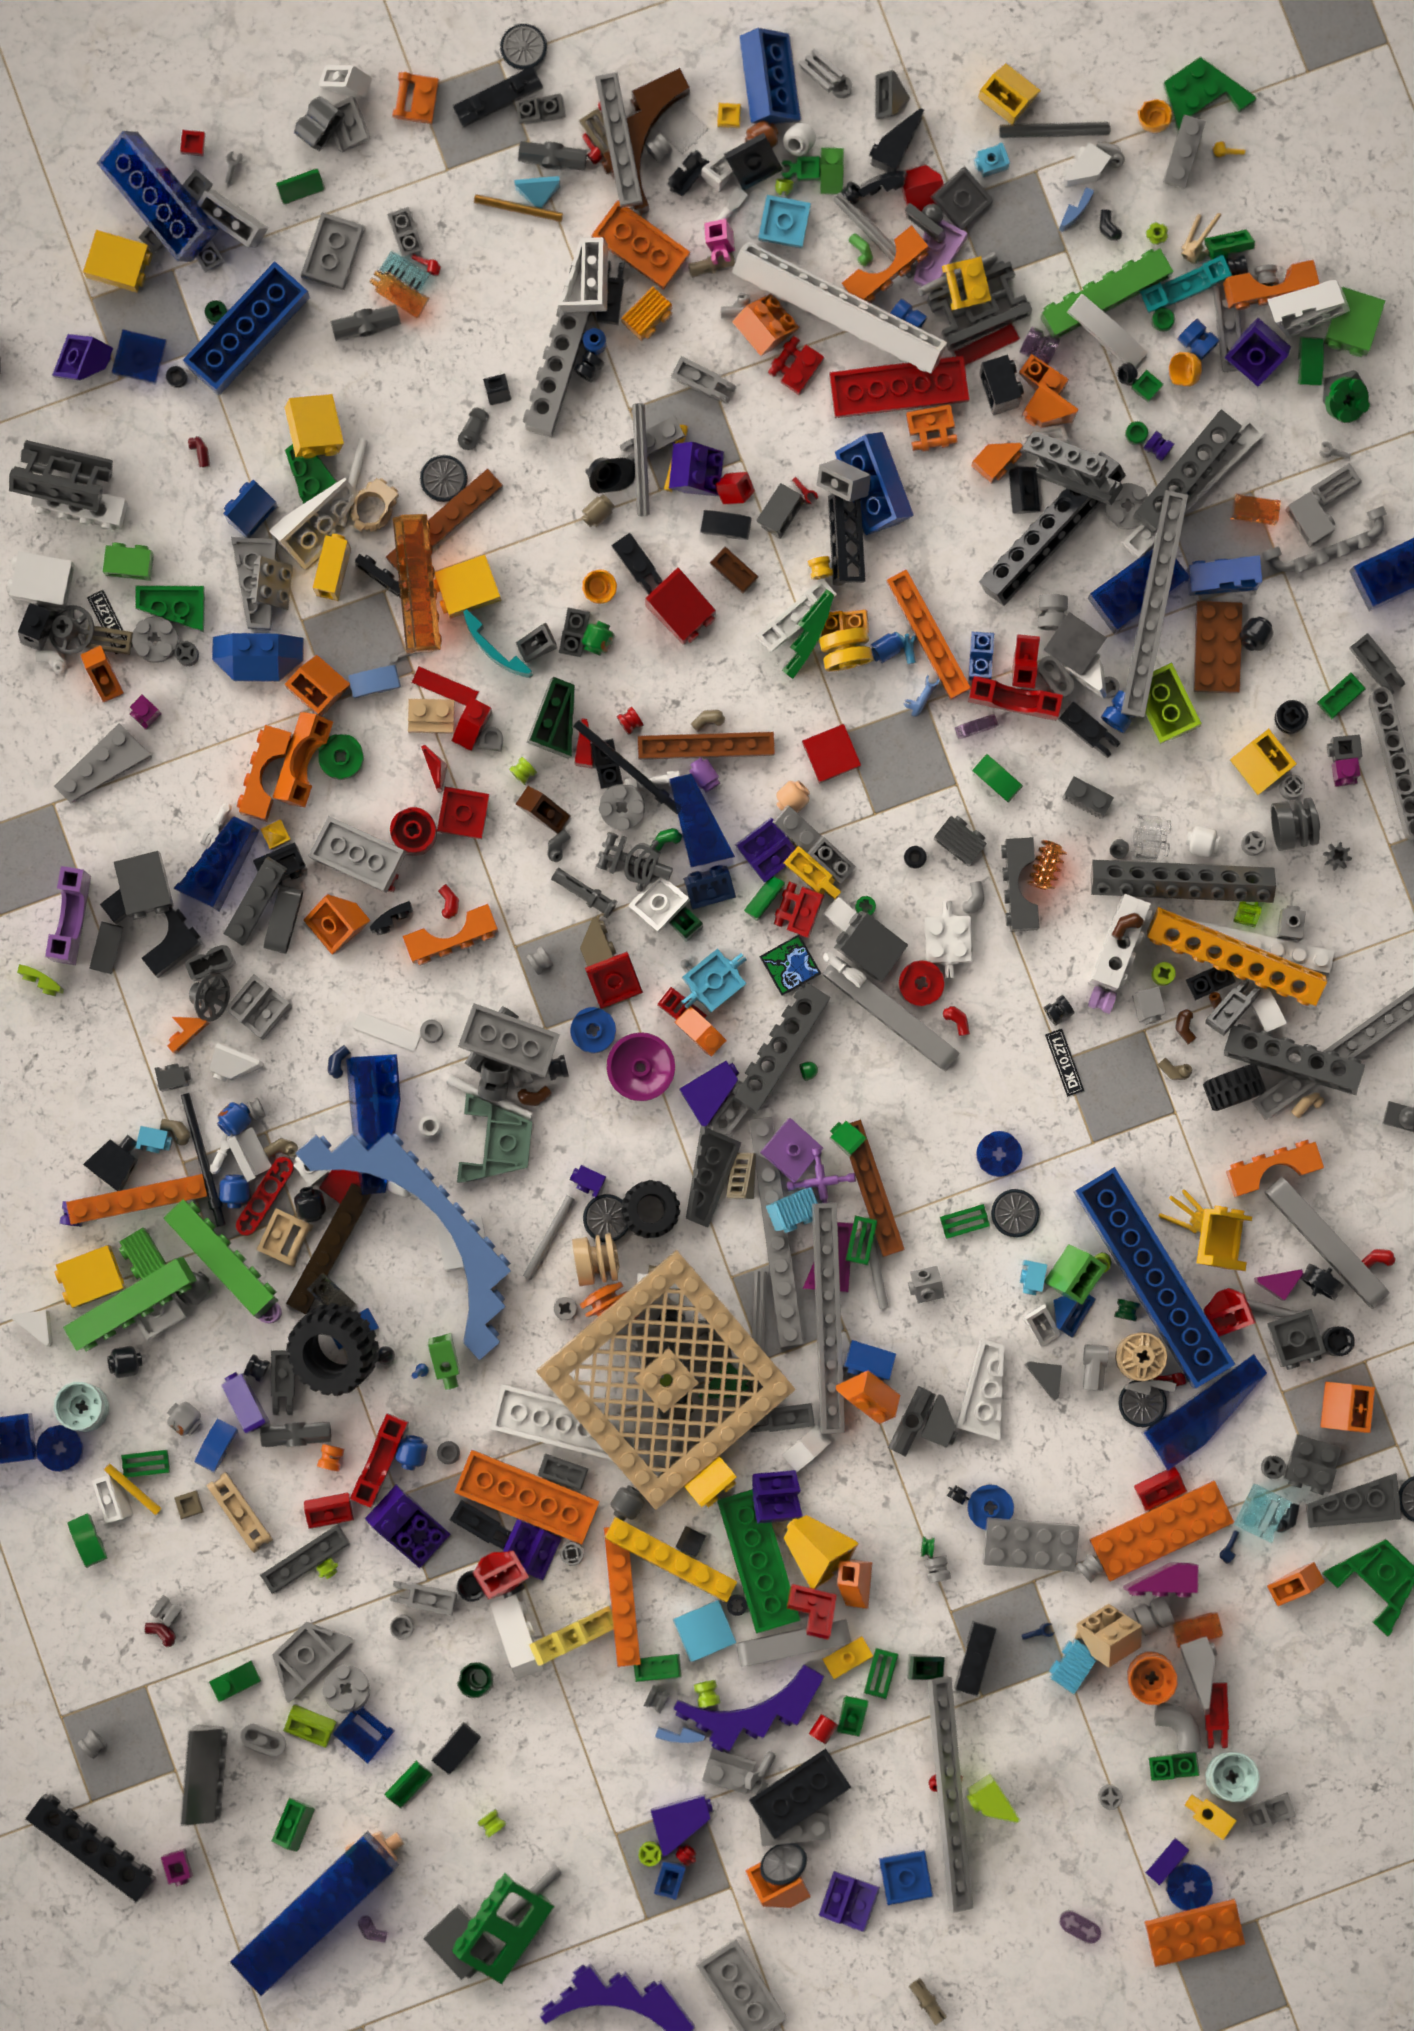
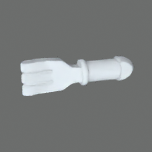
M737 186L728 199V206L723 208L717 220H728L730 215L733 214L732 210L741 205L748 193Z
M224 803L221 806L216 819L213 820L214 825L206 830L200 842L201 844H205V846H209L211 849L214 848L220 835V827L224 826L223 823L229 812H231L232 807L230 803Z
M827 952L823 955L826 963L828 962L839 973L844 974L856 987L860 988L866 981L863 973L855 968L847 967V964L833 956V953Z
M225 1133L223 1134L220 1141L221 1148L217 1150L218 1153L212 1165H210V1172L212 1174H217L221 1170L222 1163L228 1155L226 1152L231 1149L227 1138L233 1136L232 1134L230 1136Z

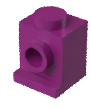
M143 694L130 706L132 711L129 713L144 729H147L162 714Z
M1358 758L1338 760L1331 764L1335 787L1358 783L1357 778L1361 776Z
M186 1848L163 1855L161 1861L168 1884L175 1883L176 1886L189 1883L188 1878H191L193 1873ZM175 1864H181L183 1870L181 1872H177L175 1870Z

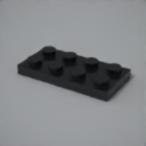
M825 1748L748 1801L775 1840L851 1789V1785Z

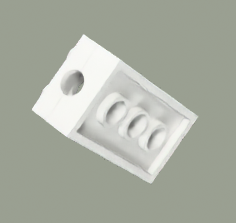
M1127 894L1123 895L1089 979V984L1112 992L1124 986L1128 976L1124 972L1126 967L1129 968L1132 965L1136 953L1132 951L1134 946L1137 947L1140 944L1144 932L1141 931L1142 926L1140 928H1128L1122 938V941L1126 944V949L1120 948L1117 945V940L1119 939L1114 938L1111 934L1119 918L1131 913L1139 914L1143 918V925L1145 926L1152 914V910H1149L1150 903ZM1109 961H1114L1118 966V970L1111 969Z

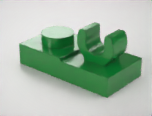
M1245 229L1205 238L1204 245L1209 251L1211 260L1220 255H1223L1226 259L1229 253H1242L1255 249V240Z

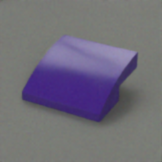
M769 818L735 844L764 883L786 867L783 862L795 850L788 837L772 823L774 821L773 818Z
M796 1470L756 1473L752 1475L753 1501L757 1524L792 1521L795 1518L800 1519L803 1517L798 1499V1494L801 1490Z
M517 1519L503 1552L514 1551L526 1573L543 1580L562 1538Z
M833 1871L818 1916L865 1932L880 1887Z

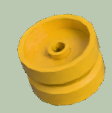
M867 628L845 629L819 638L821 651L830 653L823 658L826 671L847 670L874 661L871 648L863 646L869 641Z

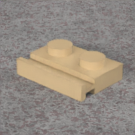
M409 699L408 733L454 734L455 701L444 699Z

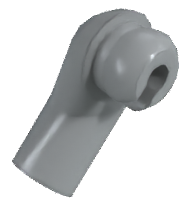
M745 293L739 294L733 306L721 307V318L737 317L751 303L749 296Z
M981 881L970 883L972 896L968 902L966 901L962 905L965 913L977 912L984 903Z

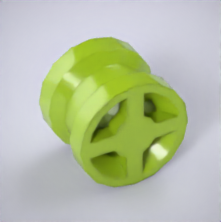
M523 757L518 760L516 766L509 768V771L523 785L528 783L530 776L537 774V771Z
M1168 962L1158 963L1151 972L1153 982L1159 986L1168 985L1174 980L1176 975L1175 968Z
M496 1809L477 1822L480 1827L485 1829V1835L488 1838L506 1825V1822L498 1817Z
M648 1841L641 1845L639 1859L642 1864L651 1867L658 1864L661 1860V1848L656 1842Z

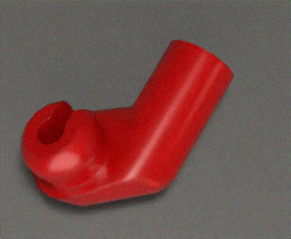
M954 1006L943 1010L945 1020H952L957 1023L959 1036L970 1034L965 1013Z

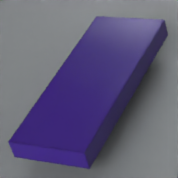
M1174 1838L1145 1873L1160 1886L1189 1852V1849Z

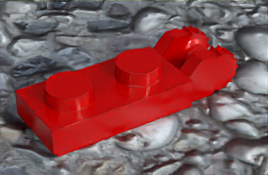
M1226 1682L1212 1684L1210 1711L1208 1715H1204L1208 1749L1214 1747L1213 1730H1221L1220 1743L1222 1748H1228L1229 1713Z

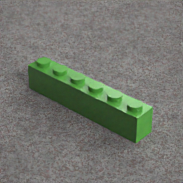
M1161 248L1156 251L1150 249L1141 255V259L1135 262L1130 260L1123 264V269L1114 272V270L1109 271L1102 276L1103 279L1099 282L1091 281L1082 287V291L1078 293L1073 291L1064 296L1062 302L1058 304L1052 302L1045 306L1040 318L1053 341L1082 326V324L1067 313L1081 294L1106 313L1139 295L1141 291L1169 279L1173 274V270Z
M183 1199L163 1219L254 1317L260 1319L279 1301L274 1295L277 1291L268 1282L265 1285L259 1279L262 1275L253 1266L249 1268L244 1263L247 1259L238 1250L234 1252L229 1247L231 1242L224 1234L219 1236L214 1231L216 1226L208 1217L203 1219L199 1215L201 1209L193 1201L188 1203Z
M176 1258L67 1324L63 1329L76 1351L85 1349L87 1352L98 1345L96 1341L101 1338L107 1340L116 1335L115 1330L122 1326L125 1329L134 1324V1318L139 1315L143 1318L154 1312L153 1307L160 1303L163 1306L173 1300L172 1295L177 1292L181 1295L192 1289L191 1284L197 1281L185 1258Z

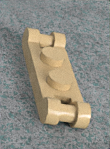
M227 1472L220 1475V1479L216 1482L212 1481L207 1485L209 1491L253 1553L258 1551L259 1547L265 1542L268 1544L273 1540ZM226 1486L229 1492L222 1495L220 1489ZM257 1529L260 1535L253 1539L250 1533Z

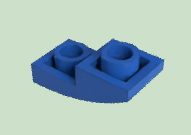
M971 632L968 680H973L974 676L992 679L994 633Z
M217 1418L194 1462L215 1473L226 1456L227 1448L238 1433L237 1428Z

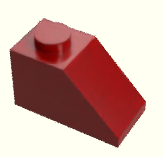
M471 697L459 719L451 741L472 751L492 714L491 707Z

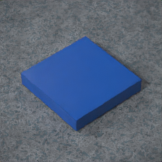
M925 1850L879 1858L887 1905L933 1897Z

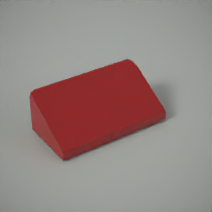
M1171 1467L1134 1485V1489L1145 1511L1187 1492L1183 1480L1175 1467Z
M349 1493L304 1501V1512L309 1529L354 1520Z

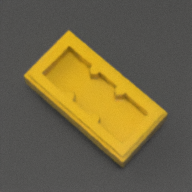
M860 1636L851 1643L822 1658L832 1678L836 1679L872 1658L873 1654L863 1637Z

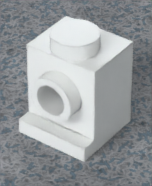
M298 1156L295 1158L297 1162L293 1166L310 1187H313L329 1174L328 1170L307 1171L305 1164Z

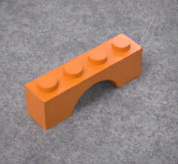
M911 225L894 239L896 245L895 259L886 270L879 273H867L858 269L841 284L849 293L871 304L876 299L875 295L881 290L884 292L894 284L892 281L896 277H903L911 270L910 266L913 263L923 261L929 255L930 247Z
M1314 260L1292 264L1286 271L1284 281L1279 285H1263L1257 282L1250 273L1227 277L1223 282V287L1229 309L1236 307L1237 310L1249 308L1250 304L1258 303V306L1269 304L1267 299L1319 285L1320 283Z
M300 712L272 798L289 805L306 807L312 785L307 777L309 761L314 752L321 745L327 743L333 721L317 714Z
M265 725L264 730L260 729L257 737L259 747L257 752L253 751L250 764L253 765L251 773H247L243 786H246L244 795L240 794L237 802V808H240L239 812L241 815L265 822L268 821L274 800L264 791L262 776L265 768L272 761L286 757L293 736L291 732Z
M486 904L467 911L464 927L453 937L437 938L423 928L404 935L403 939L413 964L418 962V965H423L431 961L430 957L438 954L440 957L447 956L453 953L452 949L459 946L461 949L474 945L473 941L480 938L483 941L495 937V933L499 931L490 907Z
M1308 1140L1295 1143L1296 1148L1289 1151L1287 1147L1274 1150L1275 1155L1266 1158L1265 1154L1253 1157V1162L1244 1165L1243 1161L1231 1164V1169L1226 1171L1234 1197L1258 1190L1263 1173L1273 1165L1288 1166L1299 1176L1324 1168L1316 1142L1309 1144Z

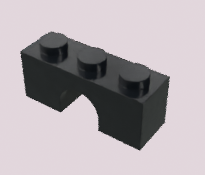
M972 1621L966 1642L965 1655L959 1667L954 1685L955 1690L978 1696L996 1633L995 1627Z

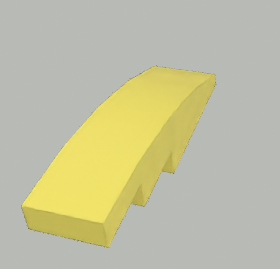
M607 1606L529 1644L538 1666L613 1630L612 1611Z

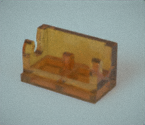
M1235 493L1231 519L1275 526L1279 521L1281 500L1264 499Z
M1215 1611L1177 1621L1171 1625L1177 1648H1180V1645L1206 1636L1210 1640L1222 1637L1223 1635L1219 1616Z

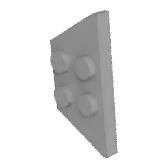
M305 1622L272 1654L286 1701L290 1703L353 1639L335 1631Z

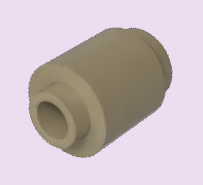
M602 494L600 497L597 496L582 510L583 516L581 518L589 527L594 525L597 528L613 513L612 510L615 506Z

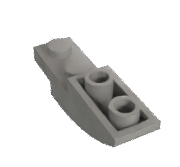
M787 805L772 822L792 843L800 846L831 873L832 877L842 884L856 868L850 860L825 837L821 836L790 806Z

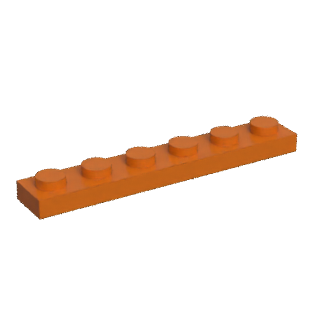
M907 569L887 579L888 586L950 700L970 690V685Z
M199 1174L68 1201L66 1205L70 1224L73 1225L180 1203L183 1199L189 1201L207 1197L203 1175Z
M609 1527L604 1528V1535H606ZM605 1539L617 1667L641 1665L630 1552Z

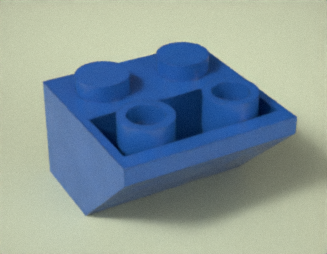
M252 480L250 483L246 482L240 488L239 496L235 500L231 499L225 505V512L223 513L228 523L246 538H251L278 507L276 501L255 480Z
M851 1340L844 1367L848 1368V1373L859 1375L869 1370L881 1381H884V1379L889 1380L896 1353Z

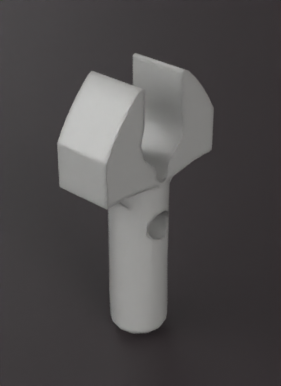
M773 1752L766 1754L757 1772H748L745 1777V1788L752 1790L751 1792L754 1794L760 1793L769 1785L765 1782V1775L776 1757Z

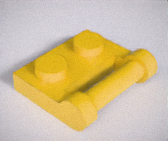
M981 256L942 266L943 273H946L953 302L951 304L952 310L992 301ZM956 269H960L967 298L964 301H961L954 272Z

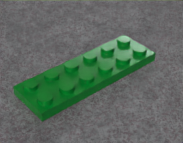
M753 1490L718 1499L717 1503L756 1634L801 1621L798 1611L787 1608L791 1586L772 1522L757 1524Z

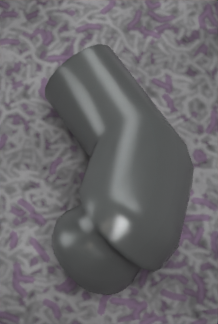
M565 829L548 842L547 855L553 862L561 861L563 857L562 845L571 838Z

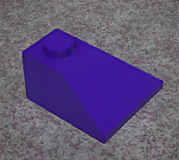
M68 334L52 376L81 381L106 369L114 348L94 337Z

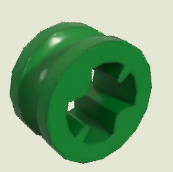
M869 896L860 897L855 905L856 912L863 911V908L859 907L860 903L863 904V901H869L868 904L872 906V910L868 909V914L872 915L876 909L874 899Z
M923 1536L921 1557L928 1555L929 1558H933L935 1538L931 1537L928 1540Z

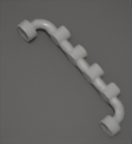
M1384 506L1367 512L1369 520L1375 521V527L1372 530L1290 562L1283 563L1279 560L1278 556L1282 555L1279 546L1263 552L1262 555L1264 560H1270L1273 567L1278 571L1287 572L1295 569L1296 574L1309 569L1308 564L1316 561V564L1320 565L1330 561L1328 556L1337 553V556L1341 557L1351 553L1349 548L1358 545L1359 549L1372 545L1370 540L1378 537L1383 531V516L1387 513Z

